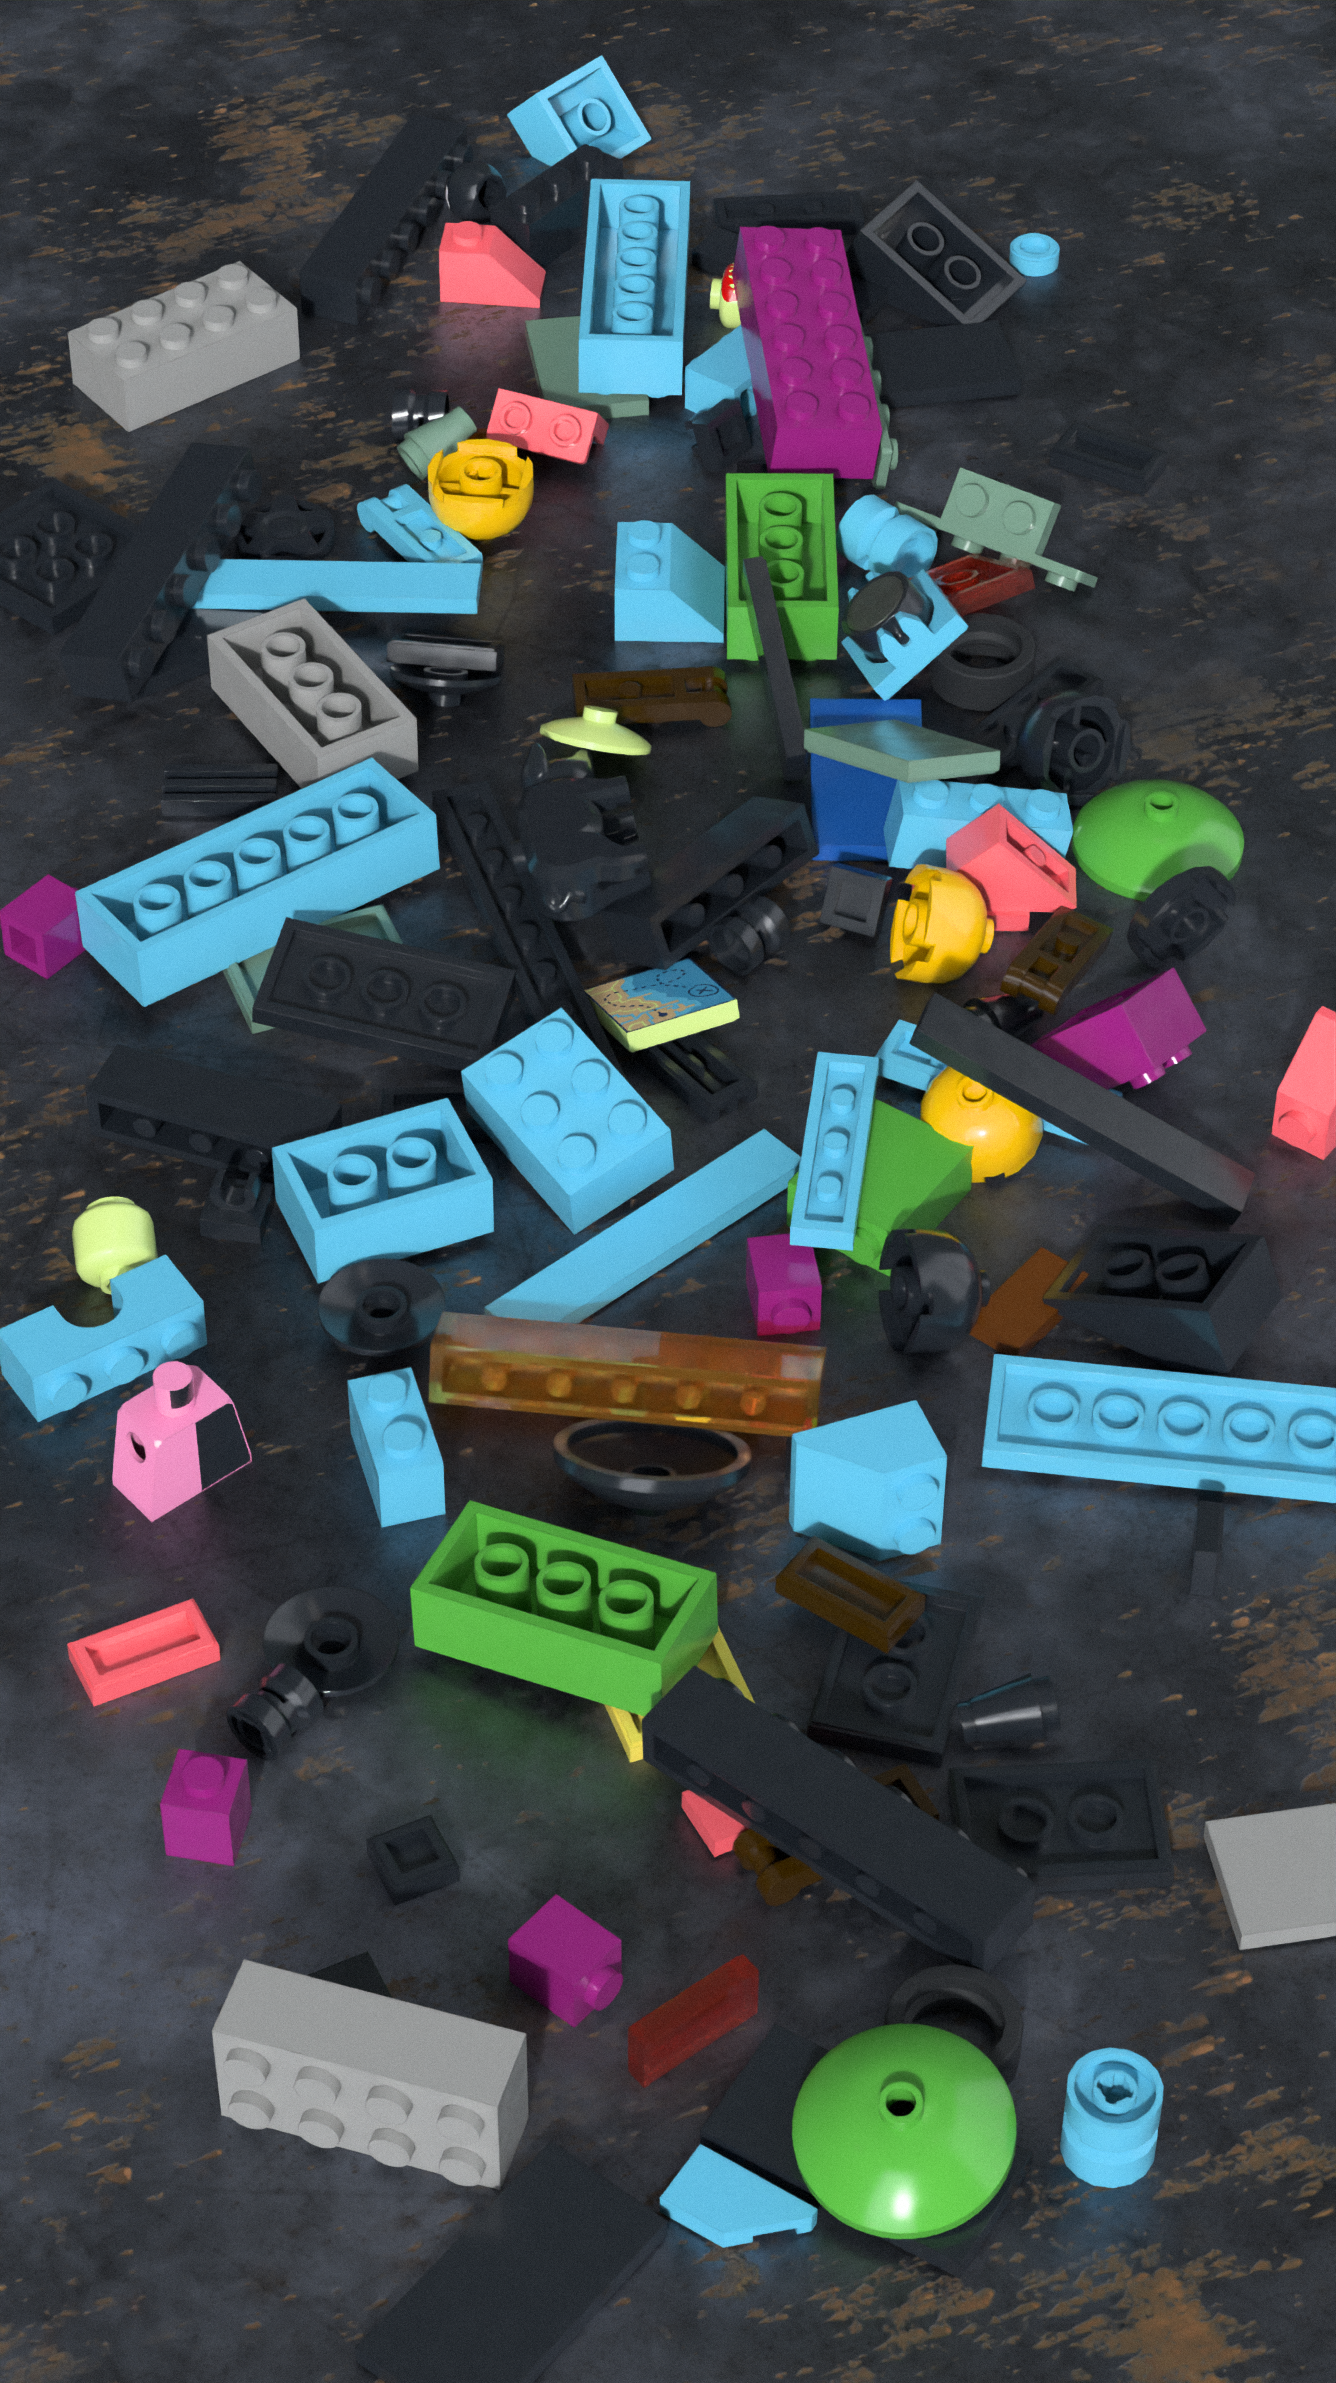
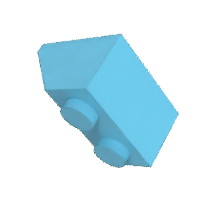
M602 55L536 93L507 114L531 156L549 166H553L583 144L597 147L603 152L621 159L652 140Z
M648 520L618 522L615 567V641L724 643L725 566L673 523H660Z
M917 1400L792 1434L789 1523L793 1531L809 1537L816 1536L829 1544L878 1561L903 1554H916L928 1547L941 1544L947 1455Z

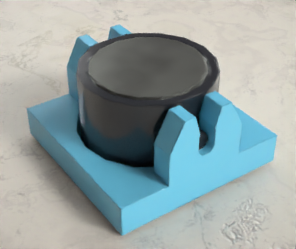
M924 569L918 572L911 580L899 571L886 572L884 574L870 571L865 575L868 583L860 590L852 587L847 592L849 604L842 618L843 631L847 637L841 643L869 684L884 701L890 699L969 627L936 582Z

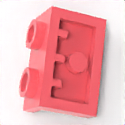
M499 388L486 437L487 439L509 443L518 449L583 465L588 460L592 442L604 445L609 424L596 412Z

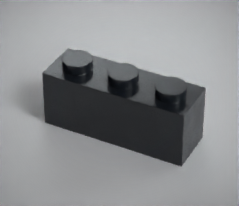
M583 144L491 207V225L499 228L543 268L587 236L591 179H623V160L607 154L597 147Z

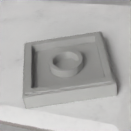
M1336 1803L1205 1821L1203 1837L1239 1950L1336 1936Z

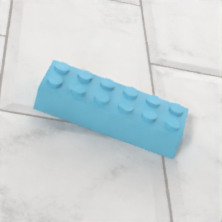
M591 179L579 327V393H598L602 395L648 394V397L652 398L682 395L690 229V181Z
M371 757L76 891L75 896L82 945L143 1007H146L229 968V965L235 962L240 963L274 947L286 917L319 924L440 869L436 814Z

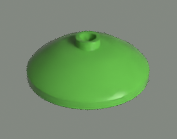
M1158 779L1137 780L1112 787L1089 800L1079 811L1073 825L1072 850L1081 869L1093 881L1105 889L1139 901H1145L1156 888L1170 878L1193 867L1211 866L1221 871L1230 880L1238 871L1243 857V831L1233 813L1208 793L1196 787L1175 781Z
M892 2024L855 2034L835 2046L821 2058L809 2073L798 2094L792 2119V2139L797 2165L805 2184L816 2200L830 2214L848 2226L870 2235L891 2239H917L941 2234L956 2228L978 2214L994 2198L1006 2180L1012 2166L1017 2142V2123L1011 2093L1004 2078L990 2059L967 2040L940 2028L920 2024ZM898 2101H907L915 2106L914 2110L906 2116H895L888 2111L890 2106Z

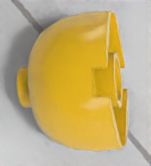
M470 439L458 442V451L450 453L444 458L443 449L433 456L427 466L428 493L431 509L441 523L460 532L465 538L478 541L501 537L521 524L532 506L534 494L533 463L528 456L526 462L517 457V447L492 439Z
M918 864L908 874L904 882L915 885L910 900L898 899L890 937L891 963L903 959L904 968L894 973L897 979L918 983H946L959 979L976 963L980 953L985 954L988 952L993 941L994 922L992 919L987 918L986 904L980 891L963 874L947 868Z
M949 1066L945 1067L929 1083L921 1101V1121L931 1125L936 1132L949 1140L967 1146H974L971 1160L972 1183L985 1182L984 1177H995L1004 1173L1005 1177L1017 1173L1034 1157L1043 1136V1122L1040 1117Z

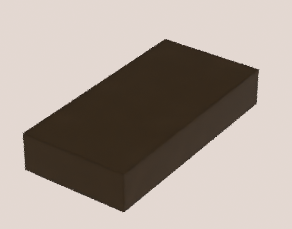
M813 1536L776 1576V1593L885 1653H888L925 1611V1595L816 1536Z

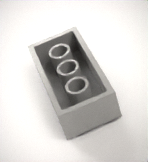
M240 261L225 265L219 270L193 281L181 283L174 289L147 300L137 301L130 307L106 317L94 319L88 324L68 332L73 384L128 432L300 359L297 308Z
M305 598L207 635L211 688L301 789L371 757L396 779L419 771L417 718Z
M245 1959L212 2029L222 2116L230 2117L247 2128L264 2129L267 2127L297 2135L310 2144L321 2148H334L337 2146L371 2155L377 2161L388 2166L404 2167L408 2165L441 2174L449 2181L458 2185L475 2186L478 2184L501 2190L529 2118L526 2033Z

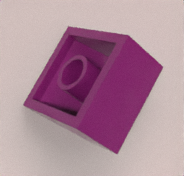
M1172 967L1080 1009L1029 1046L1107 1090L1130 1081L1133 1089H1138L1165 1075V1068L1190 1056L1192 1052L1188 1045L1207 1030L1175 968Z

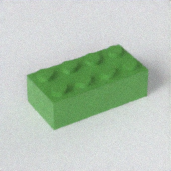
M726 473L727 659L758 661L742 588L743 559L763 556V560L766 559L788 660H837L839 601L833 474Z
M469 1500L410 1587L414 1644L416 1647L641 1716H645L694 1665H698L718 1632L716 1572Z

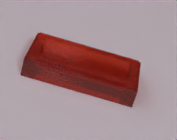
M744 1954L736 1956L629 2026V2073L645 2088L758 2013L759 1970Z

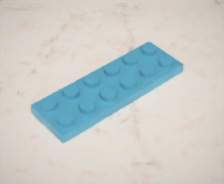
M994 1354L982 1467L1336 1503V1388Z

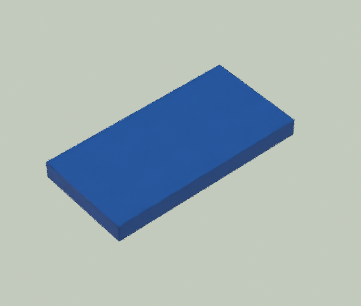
M810 698V728L894 719L922 727L921 699H887L884 701L883 699ZM810 752L811 829L819 852L812 860L888 861L883 828L897 779Z

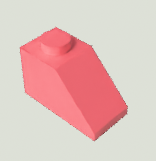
M471 221L445 223L439 248L440 302L540 308L546 282V271L499 228L493 225H479Z
M999 803L946 839V868L963 874L976 885L985 901L986 910L1055 913L1061 905L1070 910L1077 908L1076 868Z
M1324 1006L1316 1012L1277 1090L1271 1133L1290 1145L1298 1147L1322 1160L1336 1147V1012Z

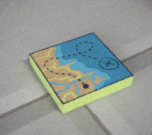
M690 957L677 961L666 970L653 968L584 989L600 1024L629 1052L639 1051L730 1023L740 1018L737 999Z

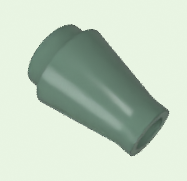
M457 406L451 412L405 433V441L397 446V450L410 470L419 479L424 480L428 476L427 466L436 453L443 449L444 458L450 453L457 452V443L467 440L477 432V428L469 415L460 406Z

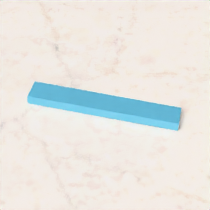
M220 559L217 569L210 574L198 594L195 605L190 609L275 610L305 598L316 611L477 614L482 583L481 563Z
M762 1129L485 1306V1323L523 1355L529 1356L788 1188V1181L799 1171L801 1157L767 1130Z

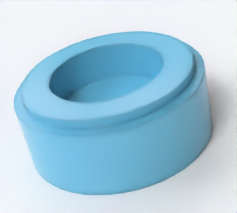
M1040 233L1023 234L1015 238L1010 244L1009 265L1019 274L1025 276L1039 277L1051 274L1058 267L1060 247L1054 239Z

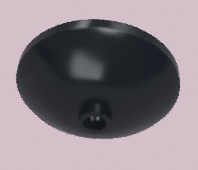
M615 1416L591 1419L564 1428L555 1436L553 1443L554 1461L571 1480L603 1500L629 1507L631 1513L646 1517L663 1516L668 1513V1510L695 1506L718 1496L736 1486L748 1475L751 1468V1450L740 1438L719 1428L675 1418Z

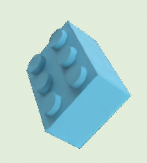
M559 1008L461 1071L467 1112L574 1235L674 1170L672 1138L669 1127L562 1008Z
M448 1098L272 1147L276 1202L317 1283L328 1281L342 1269L361 1261L383 1258L399 1260L494 1232L493 1179Z

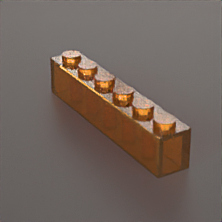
M442 1312L430 1347L429 1403L792 1437L794 1433L819 1427L823 1405L827 1347Z

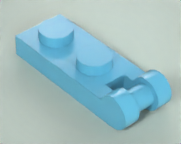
M404 484L391 489L389 496L381 500L372 497L358 503L357 512L363 527L368 532L376 531L408 562L481 563L483 571L482 553L460 532L441 523L431 509V505L409 485Z

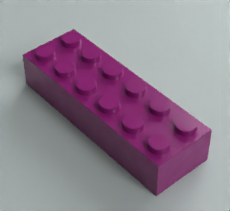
M774 226L740 227L732 278L751 372V382L768 473L833 474V478L873 479L882 435V425L841 230H830L822 227L811 229L777 228Z

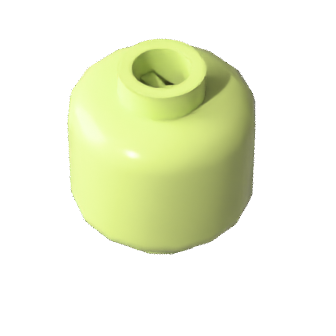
M119 1196L105 1197L93 1201L74 1221L72 1238L76 1270L84 1282L94 1287H100L104 1293L111 1294L110 1279L158 1258L152 1218L146 1210L135 1205L128 1198Z

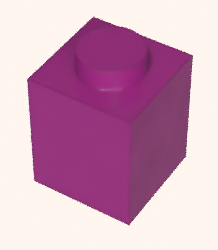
M47 874L0 910V923L4 954L42 977L49 979L84 952L86 949L82 945L75 892L79 889L70 887Z
M790 1234L747 1238L746 1284L757 1336L820 1330L822 1284L813 1247L790 1245Z
M178 1749L160 1802L166 1855L228 1866L235 1865L252 1812L247 1759Z
M557 1894L508 1939L509 1981L573 2028L594 2009L600 2011L606 2008L617 1996L622 1986V1940Z

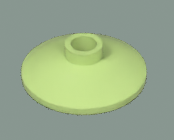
M586 705L584 706L582 717L557 719L540 726L541 735L572 746L625 755H647L651 751V744L630 729L617 724L618 712L608 708Z

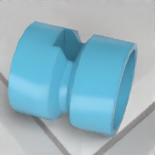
M874 494L865 495L855 501L843 516L836 533V549L838 554L865 570L880 574L899 571L910 580L922 569L926 572L929 570L937 551L938 538L934 530L907 514L900 515L896 507Z
M1109 2047L1094 2050L1077 2060L1068 2074L1060 2151L1066 2166L1078 2178L1094 2186L1117 2188L1131 2185L1146 2175L1154 2162L1164 2086L1158 2071L1146 2058L1127 2049Z

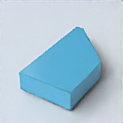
M702 2144L698 2146L660 2197V2212L723 2248L753 2242V2236L795 2228L797 2234L811 2232L817 2224V2208Z

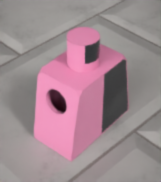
M170 1361L159 1365L153 1372V1386L123 1403L117 1413L112 1474L113 1485L151 1522L252 1461L251 1452L235 1405L229 1395L198 1366L186 1365L178 1361Z

